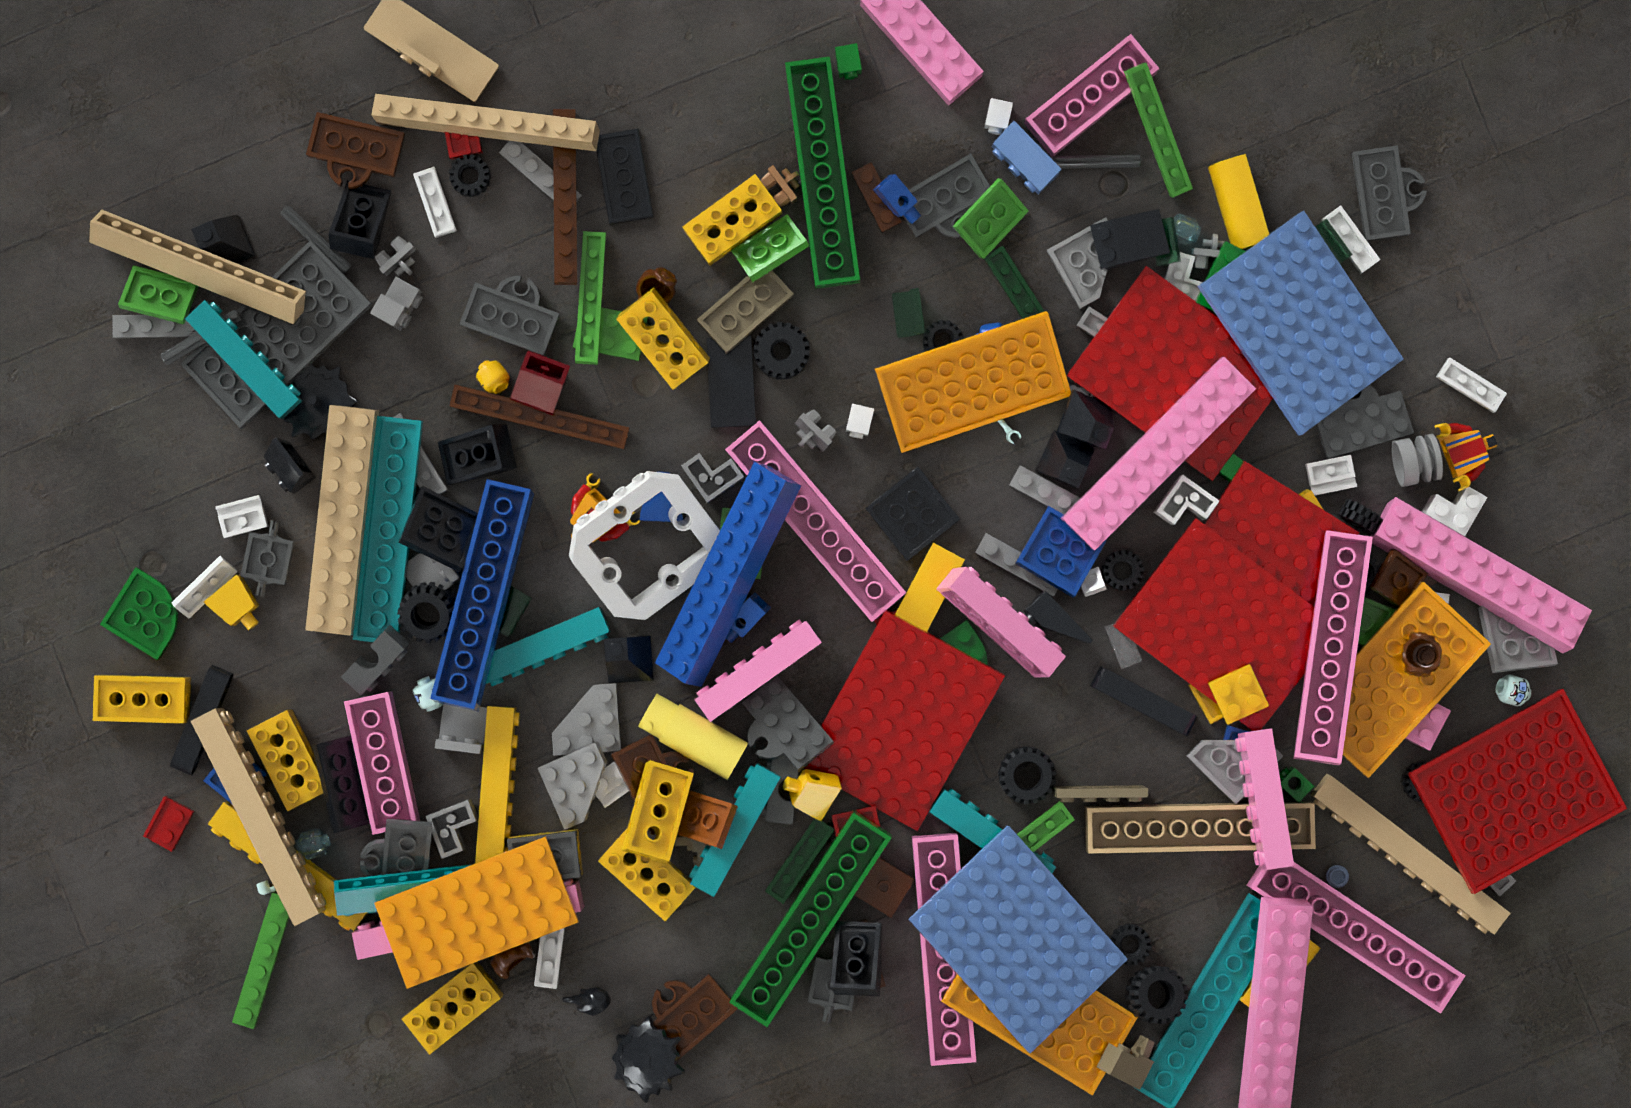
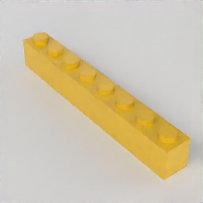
M487 706L475 863L508 851L506 841L511 837V825H508V816H512L513 803L509 801L510 793L514 794L515 780H511L512 771L516 770L517 759L513 757V749H517L518 735H515V726H519L520 713L516 712L517 707Z
M229 801L223 802L208 823L212 827L211 831L219 837L225 836L229 839V844L239 851L242 849L247 852V857L254 863H262L234 806ZM303 855L306 862L303 866L307 874L310 872L316 881L314 887L317 893H321L326 901L324 906L326 910L322 913L328 917L333 915L339 920L338 924L348 931L350 929L356 930L368 913L337 916L334 895V881L336 879Z

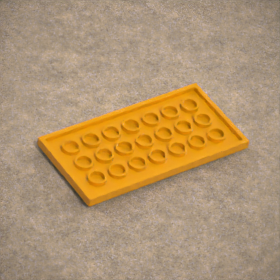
M1047 311L875 369L901 453L1070 397L1071 394Z
M1422 582L1356 654L1343 756L1367 778L1377 770L1491 645L1485 637L1425 582ZM1412 632H1425L1428 635L1435 636V641L1441 646L1440 666L1436 671L1431 672L1428 677H1418L1405 672V665L1401 660L1403 644L1409 640V635Z
M546 836L374 903L407 989L579 922Z
M958 974L941 1000L942 1003L1091 1095L1094 1094L1106 1073L1097 1068V1065L1108 1043L1116 1047L1119 1043L1123 1044L1138 1018L1119 1004L1095 991L1035 1050L1028 1053Z

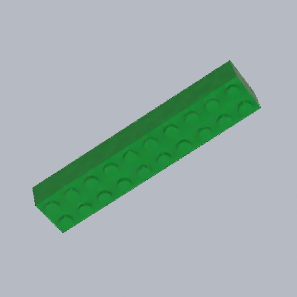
M830 57L785 62L815 289L860 283Z
M854 810L741 981L729 1003L764 1026H769L891 840L892 834Z

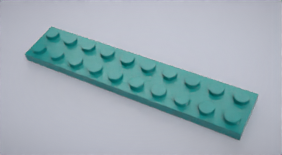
M377 416L352 640L374 642L389 625L400 633L401 624L398 622L400 615H397L400 607L399 604L404 598L409 547L398 543L415 501L423 421Z
M1250 893L1247 894L1189 991L1188 1000L1183 1002L1187 1005L1185 1009H1180L1182 1014L1179 1017H1174L1175 1020L1170 1023L1149 1058L1154 1063L1139 1091L1167 1108H1175L1252 979L1261 900Z

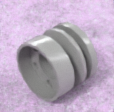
M1427 434L1424 438L1416 436L1415 447L1410 438L1392 442V461L1401 487L1418 484L1419 476H1421L1424 482H1430L1431 478L1434 481L1442 479V454L1436 437L1433 434Z

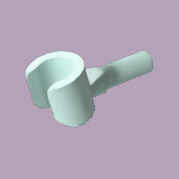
M1003 419L998 420L1006 432L1008 442L1014 444L1010 439L1012 433H1016L1018 438L1021 439V434L1018 431L1012 430Z
M268 880L257 884L258 892L262 895L276 891L274 886L270 887Z

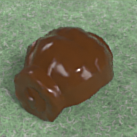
M663 267L644 271L636 285L638 299L654 287L664 301L669 304L676 292V276Z
M1425 632L1410 633L1409 640L1403 644L1401 659L1405 665V672L1418 677L1430 676L1431 672L1436 671L1440 666L1442 649L1440 644L1435 641V636L1428 635Z
M526 942L494 955L490 965L498 976L507 980L509 972L526 958L533 959L535 953L530 943Z

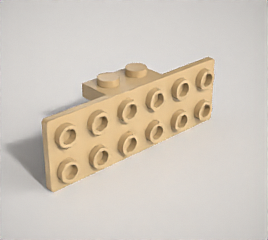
M381 0L364 26L366 32L400 53L402 60L410 65L414 62L420 66L419 71L428 77L432 74L473 102L478 100L499 68L496 62L401 0Z

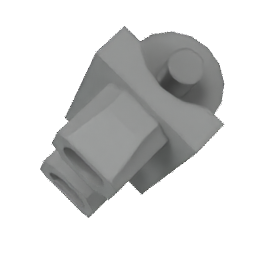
M1212 234L1211 240L1203 239L1202 246H1210V249H1192L1191 255L1195 256L1194 268L1207 269L1208 258H1216L1220 250H1217V247L1221 248L1225 242L1218 241V234Z
M398 236L391 242L392 247L397 251L393 257H390L384 250L375 256L380 266V271L386 276L393 271L398 276L404 271L409 275L413 273L409 267L415 261L411 257L407 261L405 260L417 249L410 242L407 243Z
M814 409L807 414L803 413L794 423L800 429L796 434L802 439L798 445L802 447L807 444L811 449L817 446L823 452L831 444L836 430L831 425H827L821 430L816 425L821 416Z

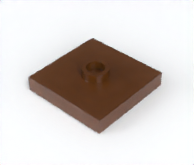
M1391 549L1370 588L1399 608L1413 591L1424 582L1428 573L1397 550Z
M879 857L854 895L892 918L915 879Z

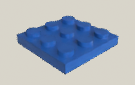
M1048 506L1015 564L1074 598L1107 540L1095 551L1092 550L1061 519L1064 514Z

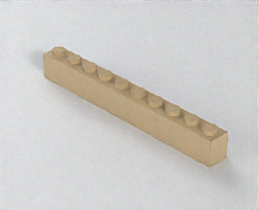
M375 94L371 114L377 124L465 134L468 136L588 151L597 150L600 133L596 121L382 94Z
M101 210L90 221V243L292 324L304 312L306 291L104 210Z
M1326 774L1310 794L1315 799L1313 801L1315 805L1322 810L1327 808L1333 812L1332 818L1340 824L1346 822L1350 825L1349 831L1359 838L1362 835L1369 840L1367 844L1377 852L1379 849L1387 854L1385 858L1394 865L1397 863L1401 864L1404 867L1403 872L1412 879L1418 877L1423 881L1421 883L1422 887L1431 893L1434 890L1440 894L1439 900L1449 907L1451 904L1457 907V913L1467 921L1469 918L1476 922L1475 927L1484 934L1490 932L1495 935L1511 914L1483 891L1471 894L1462 875L1331 775Z

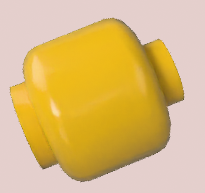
M487 360L479 365L476 378L487 393L499 394L508 387L509 373L499 361Z

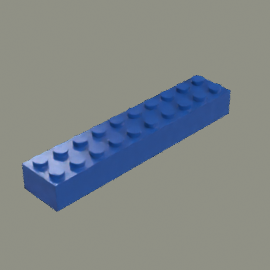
M758 462L753 463L655 662L683 683L702 687L801 488L800 484L770 466Z
M488 479L486 481L430 698L435 702L479 712L534 497L531 489Z

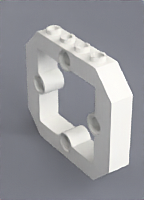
M652 471L637 474L629 485L618 488L613 493V497L598 503L595 506V510L590 514H584L579 517L573 527L569 557L614 617L646 620L695 583L720 532L719 528L677 474ZM662 491L672 504L669 510V519L673 526L680 531L691 529L703 547L678 566L673 564L662 566L658 572L659 580L631 600L618 583L621 578V570L617 562L610 557L600 559L589 544L617 523L623 524L631 518L632 512ZM624 506L621 513H614L616 507ZM686 513L684 520L677 521L679 514ZM606 568H614L611 574H603ZM669 575H676L673 581H666Z

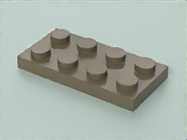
M772 270L754 282L747 276L701 315L697 322L719 347L728 354L794 297V293Z
M1143 785L1053 786V796L1058 798L1060 802H1074V798H1081L1083 802H1097V798H1103L1106 802H1119V798H1126L1130 802H1141L1142 797H1148V788Z

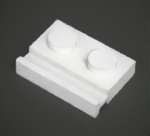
M1351 455L1305 464L1309 485L1314 495L1357 487Z
M261 495L215 506L223 538L269 527Z
M615 762L608 765L602 772L596 797L606 808L629 791Z

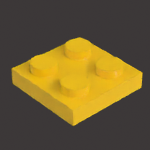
M1250 664L1208 683L1227 725L1269 706Z

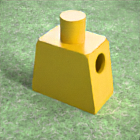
M235 575L204 601L212 611L230 626H236L242 622L249 631L259 623L252 614L259 607V604L245 579L240 575Z
M808 769L803 770L798 779L786 777L783 783V789L790 791L789 795L792 805L819 821H822L842 789L838 775Z

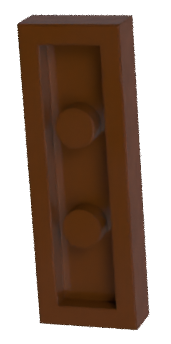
M872 162L853 171L851 174L881 233L901 224L900 217H896L873 191L881 183V180Z

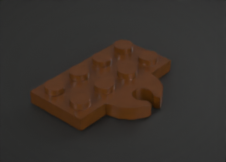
M317 112L306 156L327 161L329 175L340 187L343 185L342 174L346 171L352 172L353 179L349 182L348 187L349 189H355L363 186L370 179L373 172L395 177L405 133Z
M652 734L611 754L634 802L646 762L651 760L676 768L678 763L689 761L686 756L678 752L661 753ZM689 768L686 770L688 772L694 773L693 768ZM661 784L659 790L661 794L666 796L668 789L665 785ZM655 806L653 809L654 815L660 818L662 811L658 806ZM652 828L648 829L651 835L656 834Z
M710 973L693 988L679 980L667 981L664 983V986L673 991V999L669 1001L664 1000L661 996V991L657 989L652 1000L653 1012L657 1017L653 1021L655 1028L665 1029L668 1038L681 1037L676 1046L677 1052L681 1055L680 1058L738 1009L729 1003L731 998Z

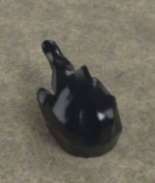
M599 987L581 989L579 995L562 999L565 1003L580 1005L577 1007V1010L591 1016L603 1012L611 1003V997L608 992Z

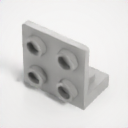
M421 553L409 560L407 564L406 578L413 587L415 585L419 586L423 582H426V585L430 582H435L437 587L439 584L443 585V590L445 591L461 580L462 577L458 571Z
M443 704L439 738L436 739L435 748L476 754L483 753L487 708L480 707L479 712Z

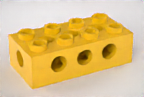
M754 174L682 227L702 257L711 266L731 252L732 249L782 215V210L757 175ZM748 203L757 205L756 210L753 212H748L744 208ZM730 216H736L739 219L735 225H729L726 220ZM718 229L720 235L717 238H710L708 236L709 231Z
M654 287L621 312L616 319L673 390L709 362L710 357ZM645 317H651V318H653L654 321H655V324H653V325H648V324H646V323L644 322V318H645ZM658 335H666L669 341L666 343L659 341ZM672 353H681L683 359L675 360L672 357Z
M95 675L93 721L187 723L190 715L191 677ZM118 693H120L123 696V701L121 704H119L116 700V696ZM141 693L146 698L143 705L139 702V695ZM163 694L168 697L167 705H164L161 701Z
M292 709L286 710L247 730L287 811L293 810L323 794L313 749ZM277 734H280L284 739L281 746L275 741ZM288 754L294 758L292 766L286 763V756ZM298 774L304 778L302 786L296 783V776Z
M651 760L645 763L622 845V851L663 863L670 861L694 773ZM661 784L665 785L668 789L666 796L661 794L659 790ZM655 806H658L662 811L660 818L654 815L653 809ZM649 828H652L656 833L654 840L650 839L647 835Z
M626 829L598 862L659 917L666 921L696 887L691 885L692 880L670 861L663 863L635 854L636 862L628 863L625 860V854L628 852L621 850ZM650 868L653 871V877L649 879L643 877L642 869ZM660 883H667L670 886V892L666 894L661 893L658 885Z
M475 962L464 968L406 1014L402 1021L430 1055L500 1000L504 994L479 962ZM466 988H472L476 993V997L471 998L467 996ZM448 1002H454L458 1006V1011H451L448 1008ZM436 1016L440 1020V1025H433L430 1017Z

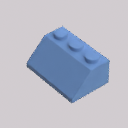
M1015 121L1005 129L992 145L994 149L992 151L993 154L1000 161L1004 159L1010 165L1008 167L1010 172L1016 177L1020 176L1025 181V187L1031 193L1036 192L1039 195L1061 171V168Z

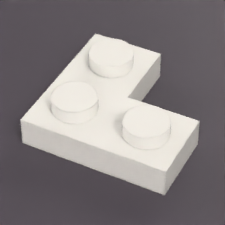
M1173 250L1165 280L1193 300H1196L1200 292L1197 286L1203 282L1189 278L1195 256Z

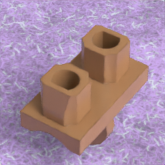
M772 165L768 168V173L760 181L767 190H770L776 184L781 189L773 197L780 208L788 203L794 204L797 201V196L788 185L791 184L794 190L797 189L800 185L795 179L800 174L797 171L791 174L785 168L782 171V174L785 176V179H783Z

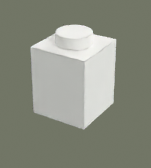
M990 99L984 126L985 129H989V133L1001 135L1009 124L1013 103Z
M852 404L846 431L850 432V437L862 439L863 436H868L874 412L873 408Z

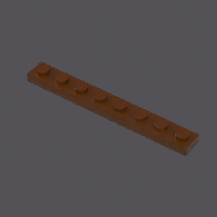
M553 109V116L576 119L575 109ZM553 146L554 285H577L576 149Z
M454 385L449 405L453 408L625 450L630 430L626 426L556 409L553 415L512 401L508 397L459 385Z

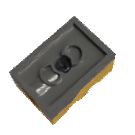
M578 829L518 835L507 839L509 851L546 836L562 878H578L583 874Z

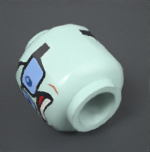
M1509 674L1499 679L1496 684V694L1503 703L1521 706L1531 697L1529 682L1524 678Z
M429 676L418 680V685L413 689L418 706L421 709H426L427 712L443 705V703L430 699L435 679H430Z

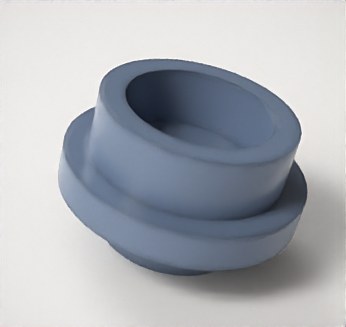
M1334 865L1327 870L1326 880L1332 887L1341 888L1347 884L1349 874L1343 866Z

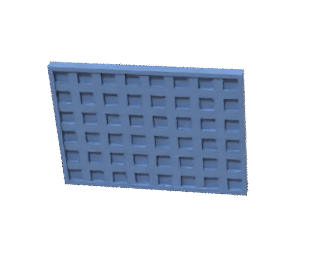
M1305 211L1298 213L1197 286L1298 436L1304 434L1404 359Z
M1008 825L908 919L1028 1053L1035 1050L1128 960Z

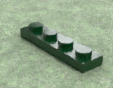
M1001 246L984 258L1021 319L1045 312L1004 246Z
M814 818L765 892L784 904L835 829L824 821Z

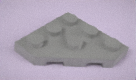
M1105 217V218H1103L1102 220H1100V221H1098V222H1096V223H1094V224H1097V223H1100V222H1104V221H1108V220H1107V218ZM1089 226L1047 249L1048 255L1079 309L1100 298L1107 271L1100 268Z
M1484 606L1478 608L1484 637L1491 643L1487 648L1492 673L1551 667L1558 664L1553 647L1524 632L1514 624L1505 621L1504 618L1498 617Z
M617 683L596 684L589 689L552 732L553 756L568 755L595 742H599L603 752L621 749Z
M1201 740L1187 757L1234 804H1237L1244 797L1243 784L1246 782L1245 776L1240 773L1239 761H1242L1241 752H1237L1235 740ZM1275 748L1278 762L1283 755Z
M595 742L538 767L564 830L582 823L588 818L592 800H594L600 784L599 780L607 764L599 742Z

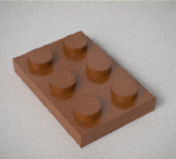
M689 790L677 835L722 849L738 806Z

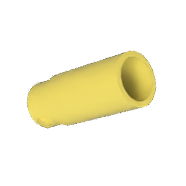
M656 694L638 725L639 728L659 738V742L728 780L748 745V742L710 722L681 704L678 706L659 694Z

